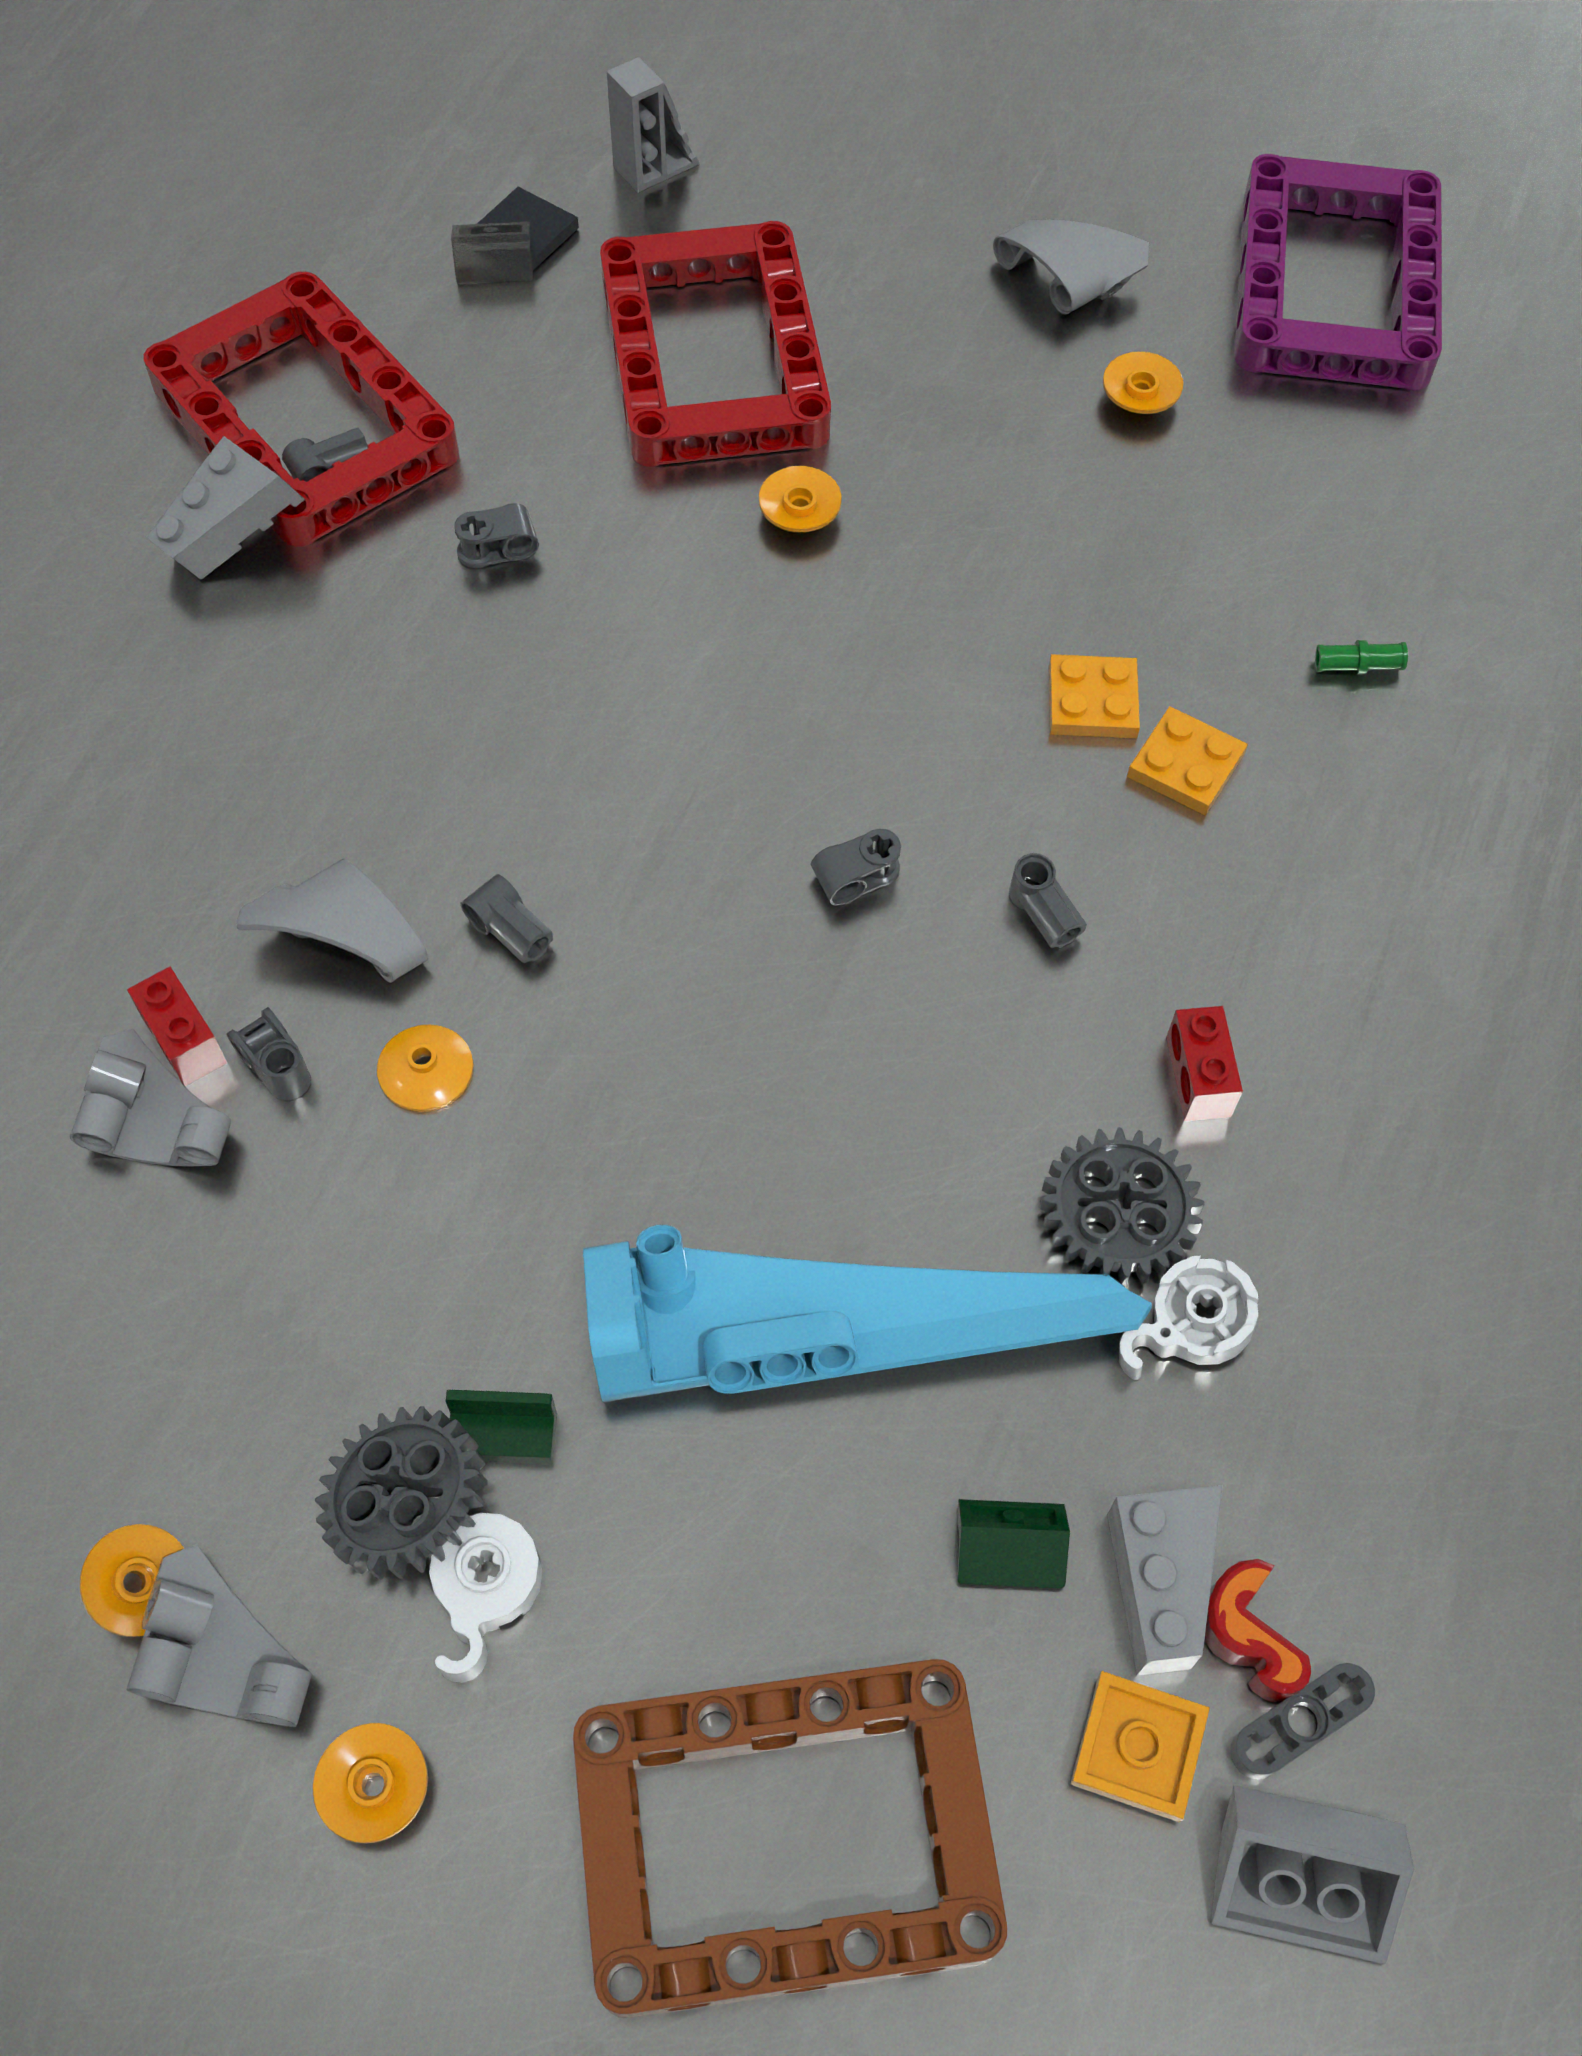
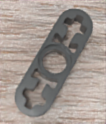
M1352 1663L1336 1665L1306 1685L1299 1693L1287 1698L1244 1727L1234 1737L1231 1744V1757L1234 1765L1243 1775L1252 1779H1265L1273 1775L1366 1711L1373 1703L1375 1697V1687L1372 1678L1358 1665ZM1336 1678H1339L1343 1684H1348L1352 1681L1358 1688V1691L1353 1695L1357 1705L1348 1698L1329 1710L1323 1700L1340 1687L1339 1681ZM1313 1691H1317L1319 1697H1317L1316 1695H1314V1694H1313ZM1302 1705L1313 1711L1318 1722L1317 1731L1314 1735L1305 1737L1298 1735L1292 1730L1288 1721V1713L1291 1707ZM1331 1715H1333L1337 1719V1721H1332ZM1270 1720L1275 1722L1276 1729L1269 1724ZM1277 1731L1283 1741L1266 1754L1269 1765H1266L1262 1759H1256L1252 1762L1246 1754L1252 1746L1248 1737H1251L1256 1743H1260ZM1286 1744L1291 1746L1293 1748V1751L1289 1752L1287 1750Z

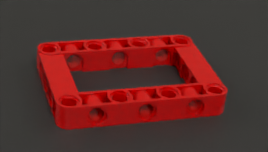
M768 221L750 225L633 237H613L602 244L600 249L602 280L631 455L638 464L646 467H655L662 464L796 449H815L822 447L828 442L830 438L831 400L795 241L789 226L779 221ZM753 276V279H757L758 283H762V305L769 338H774V361L781 394L667 407L646 291L647 287L677 284V287H683L685 283L715 280V283H721L723 279Z
M306 271L293 273L284 280L162 342L151 345L144 353L143 360L155 394L208 455L221 438L225 436L280 476L305 499L296 507L289 504L271 518L274 523L271 527L288 545L303 547L312 544L318 538L443 469L451 467L459 458L455 425L451 416L326 284L313 273ZM301 334L394 433L377 444L375 442L368 444V449L342 463L340 461L333 463V468L307 482L304 480L300 481L298 478L293 479L282 467L280 457L254 428L249 430L238 417L236 408L212 382L216 378Z

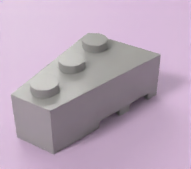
M640 57L606 71L613 167L632 188L639 193L699 165L697 157L692 153L688 144L689 138L678 121L677 117L679 115L667 87L656 73Z
M223 436L146 538L198 578L203 579L242 549L241 541L258 528L264 532L274 524L271 518L289 504L296 507L305 499L280 476Z
M1223 1485L1117 1496L1107 1514L1137 1675L1189 1670L1203 1656Z

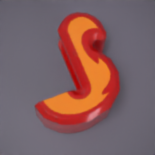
M1260 1559L1240 1561L1228 1568L1210 1589L1204 1641L1215 1656L1228 1664L1253 1666L1256 1668L1257 1673L1249 1681V1686L1254 1693L1270 1702H1283L1287 1698L1299 1693L1309 1683L1311 1676L1310 1659L1306 1653L1245 1609L1275 1565Z

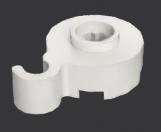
M1192 1256L1175 1263L1161 1278L1154 1301L1155 1324L1142 1323L1138 1330L1125 1331L1122 1335L1119 1346V1364L1123 1372L1133 1380L1141 1378L1143 1362L1133 1353V1350L1140 1346L1150 1348L1161 1358L1176 1356L1197 1365L1220 1364L1236 1357L1250 1343L1258 1319V1292L1249 1275L1235 1263L1225 1260L1224 1263L1215 1259H1200L1201 1256ZM1200 1302L1205 1308L1213 1304L1217 1307L1214 1317L1207 1319L1206 1317L1198 1316L1195 1304Z
M478 1513L470 1516L476 1525L474 1527L460 1526L456 1531L463 1543L457 1546L447 1541L442 1546L445 1553V1560L442 1562L433 1555L431 1556L429 1575L434 1594L451 1617V1626L459 1640L470 1645L469 1653L462 1660L452 1661L444 1655L438 1656L435 1660V1664L441 1674L452 1682L464 1683L475 1679L482 1673L487 1664L488 1657L486 1644L483 1640L484 1634L500 1629L499 1626L512 1622L520 1614L525 1615L540 1592L542 1567L534 1541L520 1523L502 1514ZM493 1561L495 1568L499 1570L497 1576L492 1577L488 1575L487 1582H478V1576L475 1572L477 1566L483 1565V1562Z

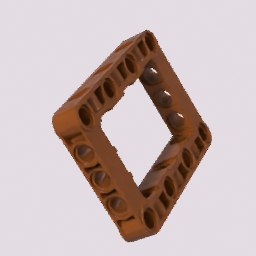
M931 1659L597 1706L588 1709L579 1717L574 1727L573 1743L594 1986L598 1999L610 2013L622 2018H634L973 1967L989 1962L1003 1948L1007 1938V1922L966 1683L962 1673L954 1664L946 1660ZM939 1681L949 1689L951 1700L945 1705L934 1706L923 1698L921 1687L927 1682ZM821 1696H830L840 1704L842 1712L835 1720L830 1722L821 1721L812 1714L810 1709L812 1702ZM713 1711L725 1714L731 1721L729 1730L717 1738L705 1735L699 1728L702 1718L707 1713ZM601 1727H610L619 1734L616 1746L606 1753H596L588 1747L591 1734ZM912 1731L939 1899L936 1906L904 1913H892V1909L822 1919L820 1924L797 1929L775 1930V1927L714 1935L704 1937L702 1942L675 1947H658L657 1944L653 1945L636 1770ZM973 1915L979 1916L986 1921L991 1931V1939L988 1946L973 1948L963 1940L960 1933V1924L963 1918ZM856 1932L865 1933L870 1936L876 1946L875 1959L865 1966L851 1963L843 1950L845 1939ZM741 1949L755 1953L761 1964L758 1976L746 1984L737 1983L732 1980L726 1970L729 1957ZM623 1967H633L642 1976V1988L639 1994L629 2001H618L613 1998L610 1991V1981L613 1974Z

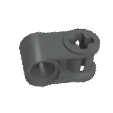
M518 503L507 504L488 510L466 512L460 515L454 523L455 534L460 540L457 547V556L459 561L469 568H483L487 565L507 561L524 560L534 555L539 548V542L528 509ZM470 524H473L474 535L470 532ZM475 545H478L480 549V556H476Z
M875 829L842 844H836L823 849L815 855L810 865L830 903L835 906L844 905L861 895L883 886H888L897 879L900 871L898 858L900 857L901 843L895 833L887 829Z
M269 1007L261 1011L260 1018L237 1032L232 1029L226 1033L230 1043L247 1067L253 1069L267 1089L277 1099L284 1101L294 1100L308 1091L311 1084V1075L301 1052ZM291 1067L288 1071L278 1073L284 1068Z

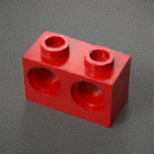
M171 966L127 989L140 1016L184 1086L227 1064L215 1036Z
M1214 1006L1176 1010L1166 1039L1184 1121L1232 1117L1243 1090L1224 1007Z

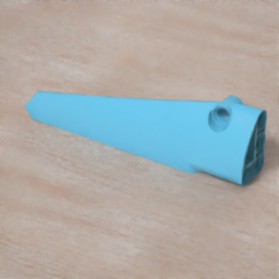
M655 1225L642 1231L637 1237V1248H630L629 1241L583 1248L589 1339L602 1402L710 1386L720 1393L735 1394L1138 1330L1152 1309L1151 1302L1129 1291L1110 1275L890 1267L784 1259L683 1247L680 1231L669 1225Z

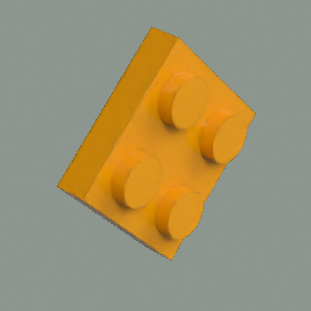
M1051 654L1049 662L1050 735L1137 739L1140 729L1137 658Z
M1169 706L1129 766L1127 777L1206 816L1245 755L1248 744Z
M1101 1671L1096 1683L1070 1785L1180 1823L1184 1819L1210 1707Z

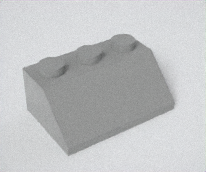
M1234 1785L1221 1831L1211 1915L1212 1924L1386 1965L1414 1871L1405 1824Z

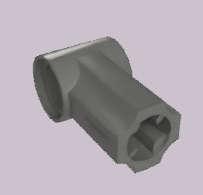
M358 427L316 444L307 438L296 439L285 447L282 453V460L294 479L298 478L300 481L304 480L307 482L333 468V463L337 461L342 463L368 449L365 437Z
M1026 854L1018 859L1009 887L1010 899L1017 908L1028 913L1051 948L1059 947L1060 949L1072 943L1076 937L1083 933L1087 924L1055 879L1056 869L1053 862L1042 854ZM1024 880H1034L1040 885H1030Z
M499 874L493 876L460 902L465 916L478 931L485 935L491 932L523 963L528 961L535 962L546 953L547 947L553 941L552 931L523 905L522 899L513 885Z

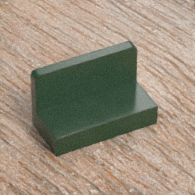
M474 1390L446 1391L445 1402L450 1412V1421L456 1419L464 1427L467 1433L479 1445L476 1451L485 1461L553 1464L557 1411L552 1394Z
M958 1499L957 1521L960 1541L957 1576L959 1583L1039 1588H1063L1065 1586L1070 1538L1065 1504Z

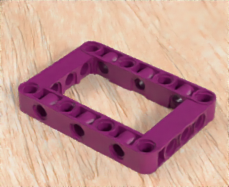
M1275 154L1257 156L1252 162L1244 194L1235 341L1236 363L1242 369L1253 373L1266 372L1398 387L1407 390H1421L1425 388L1431 381L1442 350V214L1440 179L1435 174L1425 170L1394 169L1283 157ZM1288 209L1314 211L1317 215H1323V213L1350 215L1354 219H1360V217L1387 219L1393 223V227H1397V237L1393 246V280H1396V292L1392 301V330L1283 318Z

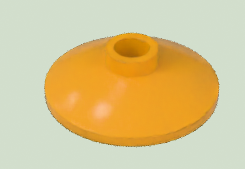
M1130 352L1118 356L1108 364L1103 376V387L1107 396L1117 406L1134 413L1152 414L1167 410L1179 400L1183 389V378L1179 369L1163 356L1150 352Z
M791 466L780 469L763 482L759 491V506L765 518L773 525L791 532H810L823 528L835 519L841 508L842 496L836 481L827 473L813 467Z
M418 1025L398 1033L385 1045L378 1059L377 1077L386 1097L397 1106L414 1112H430L452 1104L465 1092L472 1079L474 1064L469 1046L456 1032L438 1025ZM421 1057H431L430 1061L426 1064L420 1065L415 1063Z
M143 1524L124 1526L105 1535L88 1553L80 1573V1595L90 1617L100 1627L110 1633L124 1637L144 1636L146 1629L142 1628L143 1616L162 1558L183 1550L182 1544L167 1531ZM134 1573L141 1578L142 1587L139 1592L131 1593L125 1589L123 1580L126 1574Z
M369 1723L356 1726L342 1733L324 1751L315 1771L313 1797L320 1818L335 1834L356 1843L380 1842L398 1834L415 1818L425 1799L428 1786V1770L424 1755L417 1743L408 1734L391 1725ZM374 1776L383 1777V1790L376 1796H368L365 1790L368 1780Z

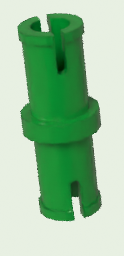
M1356 640L1355 645H1317L1315 652L1317 672L1354 670L1356 675H1363L1368 670H1404L1408 662L1406 642L1398 644H1368L1367 640Z

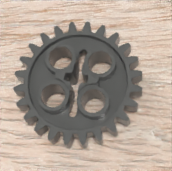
M1121 1127L1117 1128L1113 1140H1108L1102 1129H1098L1094 1144H1091L1087 1138L1081 1135L1078 1137L1076 1151L1065 1146L1060 1157L1062 1162L1052 1161L1049 1169V1174L1052 1177H1045L1042 1191L1048 1195L1042 1197L1040 1210L1050 1212L1045 1216L1043 1227L1044 1229H1058L1053 1235L1051 1244L1053 1247L1064 1244L1069 1246L1064 1258L1066 1262L1072 1261L1078 1256L1084 1260L1081 1268L1082 1274H1086L1093 1266L1100 1268V1274H1103V1276L1110 1275L1111 1271L1118 1272L1122 1285L1127 1284L1131 1272H1136L1141 1282L1147 1283L1151 1274V1267L1163 1277L1170 1267L1169 1261L1174 1264L1184 1259V1250H1192L1197 1240L1193 1233H1199L1203 1224V1220L1196 1215L1201 1213L1205 1205L1204 1201L1193 1198L1197 1195L1201 1184L1198 1181H1185L1189 1176L1192 1166L1190 1164L1175 1166L1174 1162L1179 1152L1178 1150L1174 1149L1165 1155L1159 1152L1161 1138L1158 1137L1148 1146L1143 1144V1132L1140 1130L1137 1131L1131 1141L1126 1140ZM1090 1176L1098 1177L1107 1186L1094 1187L1085 1178ZM1146 1178L1152 1181L1156 1188H1143L1137 1184L1135 1179ZM1078 1202L1086 1205V1207L1079 1206ZM1157 1203H1160V1204L1165 1205L1166 1208L1164 1209L1163 1207H1161V1206L1158 1205ZM1093 1221L1100 1222L1108 1228L1109 1232L1103 1234L1095 1233L1088 1227L1087 1223ZM1137 1224H1151L1157 1229L1159 1234H1145L1138 1228Z
M420 1406L413 1417L404 1407H400L394 1422H391L381 1413L378 1415V1428L373 1431L362 1423L359 1426L362 1439L356 1443L345 1438L342 1443L348 1453L344 1458L338 1456H330L329 1458L330 1463L337 1469L335 1474L321 1476L319 1479L329 1490V1492L315 1498V1502L325 1511L316 1518V1522L326 1530L322 1539L334 1550L333 1553L346 1565H351L362 1575L369 1570L376 1578L383 1579L389 1569L395 1576L402 1579L406 1573L408 1563H411L420 1573L425 1572L426 1556L432 1554L439 1561H444L445 1553L442 1546L447 1541L460 1546L463 1542L456 1532L460 1526L474 1527L476 1525L475 1521L467 1514L468 1510L484 1506L485 1502L474 1491L488 1485V1480L479 1471L486 1465L485 1460L476 1451L479 1445L456 1419L450 1421L440 1410L432 1416L424 1406ZM437 1465L432 1472L428 1473L433 1466ZM373 1510V1512L366 1518L367 1514ZM422 1514L421 1518L416 1523L412 1524L413 1521L419 1515Z

